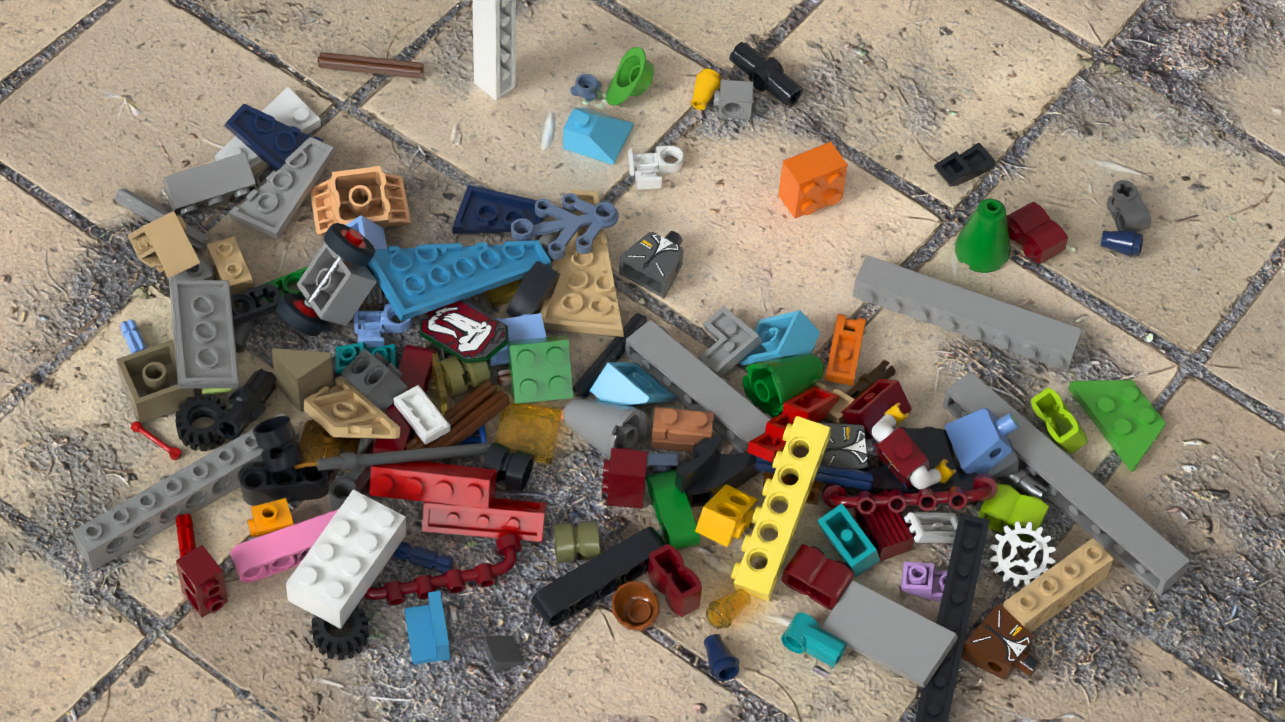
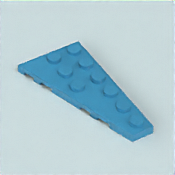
M538 240L505 241L504 245H487V242H478L475 246H462L461 243L417 245L416 248H399V245L388 246L387 249H375V254L367 265L399 320L404 321L522 279L536 261H540L548 267L551 266L552 262Z

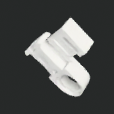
M656 146V153L632 154V148L628 150L629 173L631 176L635 175L637 190L661 188L662 176L657 177V175L680 171L683 166L684 156L682 150L676 146ZM666 156H674L678 161L667 163L664 161V158Z

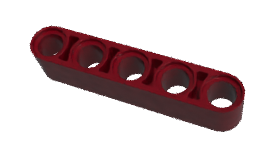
M406 345L398 369L403 374L400 380L407 386L404 392L419 385L425 394L427 393L436 361L435 349ZM393 402L385 411V414L400 427V437L396 439L377 438L373 453L406 450L405 445L413 439L415 431Z

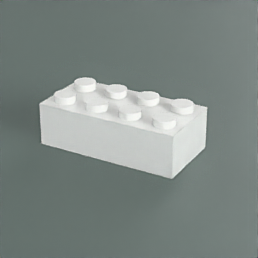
M352 490L286 582L288 601L341 629L406 536V517Z

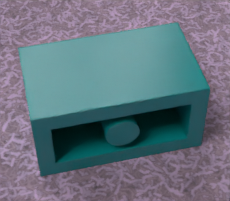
M842 503L817 520L822 533L844 563L855 573V578L880 561L876 548Z

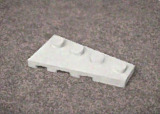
M289 87L262 110V112L275 117V120L290 127L292 125L301 129V132L309 134L321 126L320 118ZM236 136L215 155V161L245 152L250 168L263 160Z

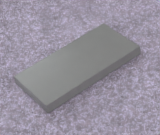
M170 280L169 289L178 388H238L239 376L229 280Z
M855 581L851 582L820 627L845 641L848 648L923 688L926 687L958 639L956 633Z

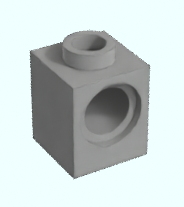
M721 80L720 90H715L714 106L719 107L718 118L751 119L753 82Z

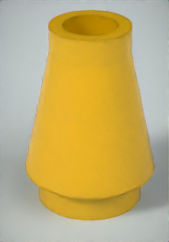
M702 69L701 73L696 75L693 98L691 100V105L695 109L705 110L707 104L714 96L715 90L720 88L721 76L716 71Z

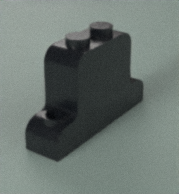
M902 427L927 457L930 470L934 469L943 459L948 461L946 466L949 469L956 470L946 483L938 482L927 488L932 489L934 492L948 491L954 486H959L964 490H973L972 482L978 474L976 472L967 474L954 465L953 446L946 430L934 427ZM878 456L879 468L864 470L874 474L872 488L870 490L858 488L857 496L863 491L877 494L885 489L889 492L897 489L905 494L918 493L921 489L911 486L906 490ZM956 495L953 497V500H959L962 496ZM925 497L922 499V501L928 502L932 498ZM977 501L967 502L966 505H976Z

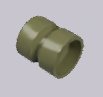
M452 356L438 362L441 381L451 397L467 392L468 386L477 388L485 381L490 380V372L486 361L465 363Z
M596 520L580 521L577 527H574L571 522L553 525L557 563L574 562L576 557H580L582 561H588L600 555L599 532Z

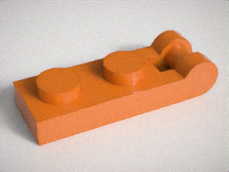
M844 314L837 315L825 381L853 386L866 322L865 318L857 317V320L846 318Z

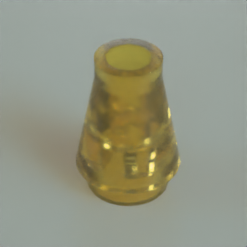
M738 589L731 594L711 601L706 609L708 621L717 629L729 627L742 610L750 604V596L745 590Z

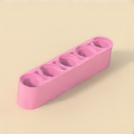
M339 509L236 545L230 551V556L240 580L244 583H250L298 566Z

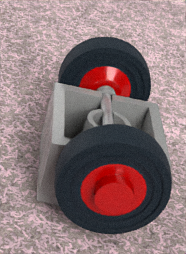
M333 223L324 235L325 243L296 284L305 298L294 293H286L276 308L280 317L287 324L309 336H318L326 327L327 321L347 326L377 282L366 267L375 254V248L358 231L341 223Z

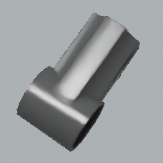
M371 466L356 467L355 470H352L350 473L344 472L340 478L331 482L329 494L332 511L341 507L352 490L363 494L370 484Z

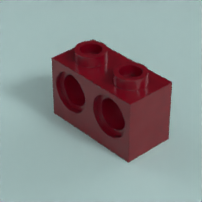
M203 545L176 560L182 593L201 617L219 611L228 602L223 570Z

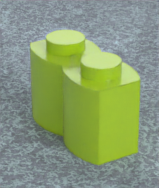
M1048 387L1031 399L1034 412L1047 426L1050 435L1065 452L1071 455L1088 443L1084 429L1053 389Z
M997 484L996 495L984 501L978 517L989 519L988 529L996 532L1005 533L1004 526H1008L1011 531L1015 530V522L1018 521L1021 528H1025L1028 522H1032L1031 530L1036 531L1042 526L1049 506L1036 496L1021 495L1010 485ZM1017 534L1023 542L1031 543L1035 540L1030 535Z

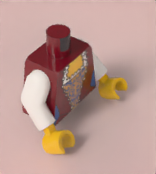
M896 403L873 426L872 436L876 442L871 445V448L906 490L911 486L917 489H925L938 482L946 483L956 470H951L946 466L948 463L946 459H943L934 469L930 470L929 461L902 427H895L909 416L908 413L903 414L899 409L901 404Z

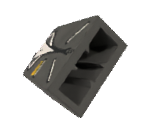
M670 231L665 238L654 232H648L620 256L619 274L664 299L683 264L684 250L680 247L683 242L682 237L675 231Z
M819 422V424L830 427L831 436L820 464L859 471L869 469L868 457L878 456L871 448V445L876 440L874 438H866V429L863 425Z

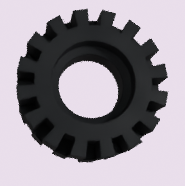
M200 394L195 395L196 400L194 401L190 397L187 398L186 405L181 403L179 411L176 410L175 413L179 439L182 440L186 447L190 444V448L195 451L197 446H200L201 451H206V446H210L211 450L216 449V442L221 446L226 437H221L216 431V421L226 409V404L224 402L220 403V398L216 396L211 400L210 394H205V399H201ZM200 417L214 419V423L207 428H195L192 426V422Z
M357 605L345 622L352 626V631L344 637L331 636L328 630L333 624L316 615L315 618H312L314 645L316 648L319 647V652L322 655L327 652V657L333 660L334 654L338 655V660H344V654H347L350 659L354 657V650L358 654L363 651L362 645L366 646L368 643L369 629L368 619L362 607L358 610Z

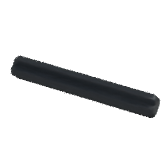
M636 313L623 327L624 337L616 336L575 383L573 390L577 397L586 398L608 362H617L625 353L626 338L648 322L645 315Z

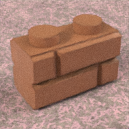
M655 407L651 448L694 452V447L702 439L712 437L714 412Z

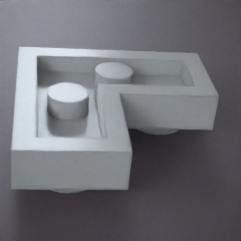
M723 306L703 323L705 330L718 341L705 351L699 359L705 361L711 370L721 378L756 348L762 340L754 330Z

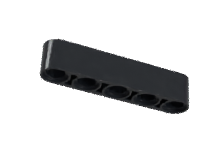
M647 527L543 587L534 594L531 604L548 626H556L613 593L619 586L647 573L649 554L666 545V543L653 527Z

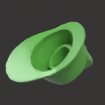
M632 47L622 57L617 72L606 93L608 104L612 106L619 105L629 96L643 94L651 85L654 76V65L646 60V55L642 48Z

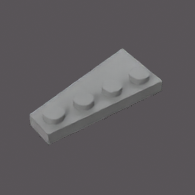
M309 137L285 160L286 164L277 172L273 171L267 176V181L257 191L253 189L246 196L247 200L239 207L235 206L229 212L230 218L279 239L335 155L334 147Z

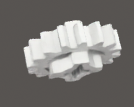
M1018 521L1015 522V530L1011 531L1008 526H1004L1006 535L996 534L994 536L999 541V544L990 545V549L996 551V556L989 558L991 562H998L999 565L993 571L995 573L1003 571L1005 574L1002 581L1004 582L1009 578H1013V586L1015 587L1018 586L1020 580H1024V584L1027 586L1031 583L1030 579L1034 578L1035 580L1040 576L1041 572L1045 573L1049 570L1046 565L1055 563V560L1049 557V553L1056 551L1055 547H1048L1046 544L1051 540V536L1044 538L1041 536L1042 527L1033 531L1031 530L1032 522H1028L1025 528H1021ZM1017 534H1027L1036 540L1031 543L1023 542ZM1008 541L1011 547L1009 557L1003 560L1002 549L1005 542ZM1020 546L1023 550L1029 549L1032 546L1035 547L1027 556L1028 562L1025 563L1022 559L1010 562L1018 553L1017 547ZM1042 549L1043 559L1041 565L1037 568L1034 562L1037 551ZM1013 566L1023 567L1028 574H1015L1009 569Z

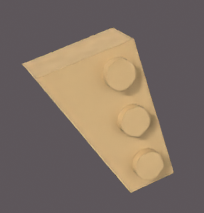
M174 211L127 235L139 260L151 268L157 265V271L160 273L165 271L166 276L169 278L200 263L185 234V231H187L186 224L180 215L176 216Z

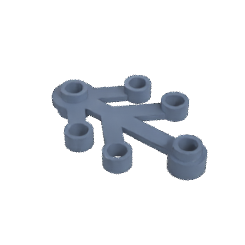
M573 193L565 194L562 197V208L551 204L547 199H539L535 202V214L541 218L551 216L558 220L533 225L528 219H517L511 224V237L514 241H530L533 236L562 231L557 239L548 245L549 257L553 260H560L565 256L566 245L580 227L590 225L585 234L576 239V251L580 254H588L592 251L593 240L603 228H610L618 222V211L609 202H600L592 205L579 199ZM579 210L585 214L577 216L571 212Z

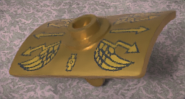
M314 419L308 420L305 423L299 443L304 458L294 467L299 469L317 466L318 458L339 457L341 453L354 452L357 455L361 438L332 437Z

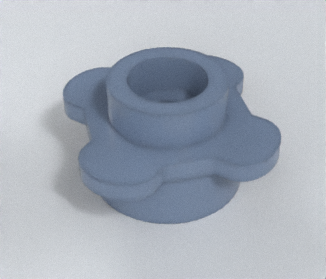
M581 74L576 78L575 86L571 87L570 92L573 96L579 95L587 101H592L595 99L597 90L601 89L602 84L591 74Z

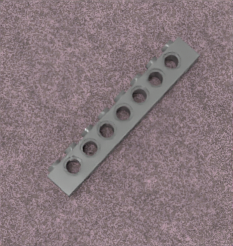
M280 413L275 417L284 416V414ZM294 428L295 436L293 439L299 442L298 432ZM253 429L73 530L77 550L91 570H96L176 524L175 518L177 515H184L186 513L192 515L241 487L240 476L243 471L251 467L265 466L261 456V452L264 449L258 447Z

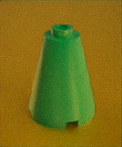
M985 199L979 203L955 242V254L961 263L963 261L969 265V269L974 272L989 273L999 270L1001 265L1008 261L1011 251L1006 208L1003 203L996 199Z
M811 353L754 362L745 369L748 372L743 377L744 392L755 407L758 406L763 411L762 413H767L774 418L782 414L784 402L813 387L822 379L824 373L823 363Z

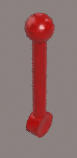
M134 421L131 424L133 432H140L169 453L172 460L181 458V450L179 448H172L144 429L141 422Z

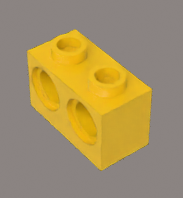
M726 484L704 505L695 532L728 547L735 538L739 540L742 537L746 527H752V518L758 499Z

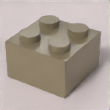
M173 340L116 359L120 380L139 422L144 423L176 410L178 411L179 405L181 403L186 405V399L189 397L192 401L195 400L193 388H178Z

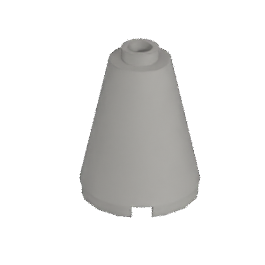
M576 398L568 402L563 410L565 424L609 460L611 448H631L638 451L639 447L635 445L639 437L644 439L646 434L647 416L635 407Z

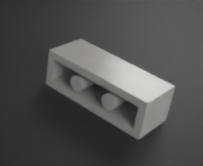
M245 152L166 176L162 181L172 210L174 212L181 211L182 215L198 210L197 206L208 203V206L224 202L223 197L233 194L235 198L246 196L256 184Z

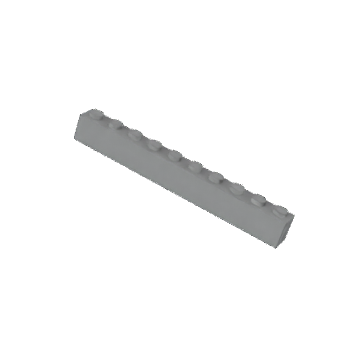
M970 371L946 390L943 407L957 419L983 408H988L999 419L1011 412L1020 425L1018 429L1007 435L1018 457V468L1020 470H1027L1032 478L1045 487L1050 488V493L1047 497L1159 596L1184 576L1190 560L1181 549L1169 543L1159 530L1147 524L1137 511L1129 508L1112 490L1104 487L1090 471L1085 470L1075 462L1068 452L1063 451L1053 443L1047 434L1038 430L1025 415L1020 414L1010 406L1009 402L1004 397L995 393L982 378H978Z

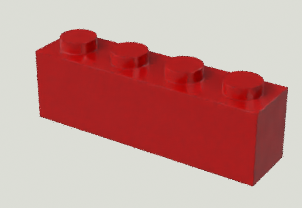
M423 461L372 465L370 496L488 509L495 499L497 470Z

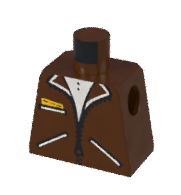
M999 603L965 641L961 656L963 660L1001 679H1007L1015 668L1031 677L1040 665V661L1029 654L1034 640L1033 635Z

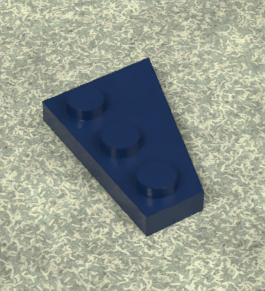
M243 104L224 125L276 172L286 164L285 160L309 137H312L301 132V129L292 125L291 127L275 120V117L246 104ZM316 136L312 137V138L317 139V140H319V141H321V142L324 141L323 139L318 138V137H316Z
M468 185L454 221L452 233L511 232V224L517 219H528L535 225L544 222L545 218L538 217L535 214V202L537 200Z

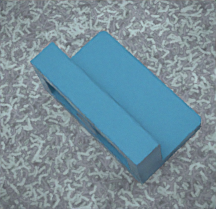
M440 591L428 592L429 605L408 607L404 610L412 663L415 665L450 660L449 640Z

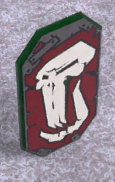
M464 300L429 311L420 318V336L465 363L488 361L509 343L508 326Z

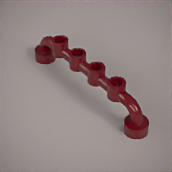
M983 473L974 478L972 482L973 490H964L959 486H954L948 491L934 492L930 488L921 489L918 493L904 494L902 491L895 489L887 495H873L871 492L863 491L858 496H847L843 485L828 483L823 488L822 496L824 503L830 508H836L842 503L848 509L858 508L862 514H871L876 507H888L892 512L899 513L908 505H919L922 510L931 511L936 507V504L949 503L953 509L959 510L964 508L967 502L993 498L997 493V484L993 476ZM956 495L962 496L959 500H953V497ZM925 497L932 498L928 502L922 501V499ZM894 499H900V500H901V501H900L899 503H897V504L892 503V501H893ZM865 500H868V501L871 502V503L868 504V505H862V504H861V503H862L863 501H865Z
M507 534L496 540L498 554L505 556L501 563L494 565L482 563L475 566L474 569L464 571L452 569L443 575L433 577L422 575L413 581L403 583L392 581L386 583L383 587H370L363 597L371 600L386 599L388 605L396 606L405 602L404 595L417 593L418 599L426 600L428 599V592H434L436 588L447 586L448 593L456 594L466 589V582L476 580L478 587H490L496 583V576L506 574L514 567L517 553L522 549L520 538L516 534Z

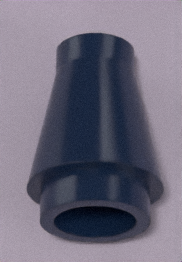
M1137 230L1103 231L1101 247L1111 249L1131 258L1133 255L1140 256L1143 234L1137 233Z
M713 634L708 636L704 640V646L707 652L711 675L719 681H728L734 678L739 673V659L723 642L720 635Z

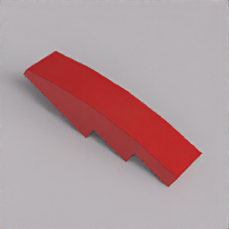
M813 386L784 402L782 414L766 422L765 433L749 441L747 452L773 463L777 451L783 452L786 441H783V435L787 424L793 425L796 416L816 423L821 422L838 402L839 395Z

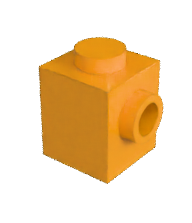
M286 498L250 507L252 519L247 520L251 538L260 537L294 525Z

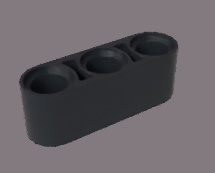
M258 466L246 469L240 476L243 500L251 506L286 498L287 502L319 499L324 497L329 491L328 470L319 471L317 466L295 469L293 466L277 472H270L265 466Z

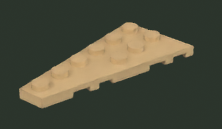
M570 189V193L576 194L583 201L592 205L600 203L598 192ZM579 210L571 212L577 216L585 214ZM590 225L582 226L566 245L565 256L560 260H553L552 269L561 275L551 299L543 301L541 315L545 330L624 337L605 230L603 228L593 240V249L590 253L580 254L576 251V239L584 235Z

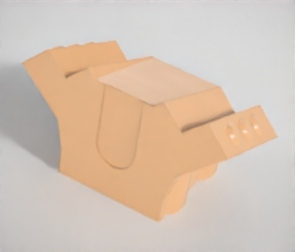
M381 166L332 172L329 180L313 186L310 191L316 232L320 236H324L333 223L346 225L361 215L383 228L389 226L402 227L411 223L402 176L383 173Z

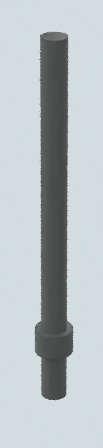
M491 442L355 455L354 452L341 453L339 457L318 458L317 468L319 471L330 469L352 471L356 467L486 455Z

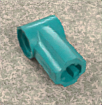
M802 612L795 615L780 638L782 644L790 651L797 654L806 652L833 668L835 665L837 666L847 647L845 641L821 629L813 617Z

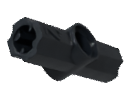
M743 42L737 44L730 53L729 60L748 75L755 89L759 91L766 89L783 104L790 107L802 95L803 88L784 73L783 67L777 59L773 57L766 59L750 45Z
M262 368L255 371L245 385L238 388L228 397L227 402L229 405L216 421V431L221 437H226L230 440L238 438L249 423L264 413L266 410L264 403L276 389L275 383L277 378L272 372L265 371Z

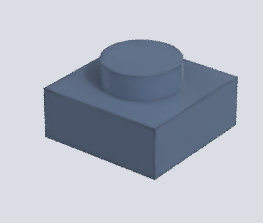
M648 453L647 466H653V472L670 471L671 467L678 466V454Z

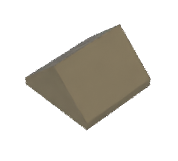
M272 348L274 375L277 378L276 387L300 412L304 411V400L318 393L324 386L330 388L335 386L332 353Z

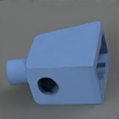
M983 408L944 425L962 470L967 474L976 472L979 475L987 473L1011 453L1012 446L1007 435L1018 429L1020 425L1011 412L999 419L988 408Z

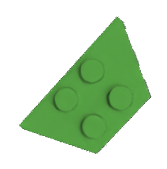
M1133 380L1070 382L1069 391L1131 472L1135 471L1140 460L1152 447L1154 440L1164 430L1165 421Z

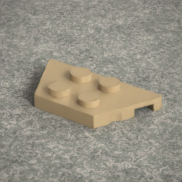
M343 376L335 379V386L332 388L324 386L318 393L312 394L304 400V411L332 437L387 439L400 437V427Z

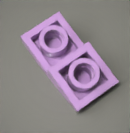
M904 562L901 591L941 602L947 571L934 570V564Z

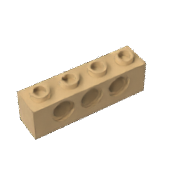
M1092 538L1003 603V607L1032 633L1107 578L1114 558Z

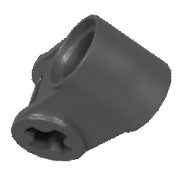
M1117 181L1112 188L1113 195L1107 201V209L1115 221L1117 230L1142 231L1151 227L1150 212L1144 205L1136 186L1130 181Z

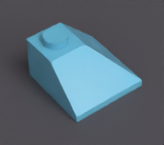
M586 107L574 108L563 128V149L614 165L634 123Z
M801 310L760 319L754 331L760 336L762 342L738 363L743 366L758 361L809 354L815 348L820 331Z
M608 362L590 389L598 397L596 399L598 402L628 407L674 402L677 398L636 362Z

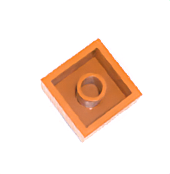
M832 142L783 160L778 196L795 219L803 215H810L817 209L827 205H834L843 198L848 164Z

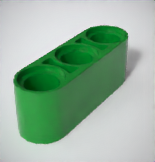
M676 469L648 475L646 477L647 489L665 543L673 546L676 550L699 545V533L695 532L697 524L686 493L681 494L675 486Z

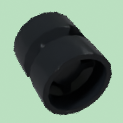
M279 416L267 419L253 429L258 447L264 449L261 452V456L268 471L277 472L289 469L297 465L304 458L298 440L293 439L295 431L289 417Z
M493 442L488 449L482 468L497 470V484L504 481L506 487L522 492L529 481L533 469L534 455L521 450L513 453L509 446Z

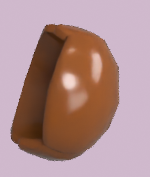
M629 581L619 586L612 596V612L624 628L635 632L644 631L651 627L660 615V602L647 584Z

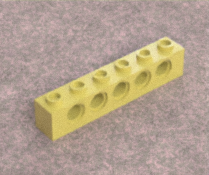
M798 416L795 417L793 425L787 424L783 435V441H786L783 452L777 451L772 466V468L776 469L773 479L768 478L762 492V495L766 496L763 506H757L752 518V523L755 524L752 535L746 534L741 551L745 552L741 563H735L731 574V579L735 580V590L770 601L831 436L830 427ZM797 447H804L809 451L802 458L792 454L793 450ZM788 474H793L799 480L794 485H786L782 482V479ZM776 502H784L788 505V509L783 513H776L771 508ZM768 529L775 530L778 533L777 538L773 541H765L761 535ZM762 557L768 563L763 569H755L751 566L752 560Z

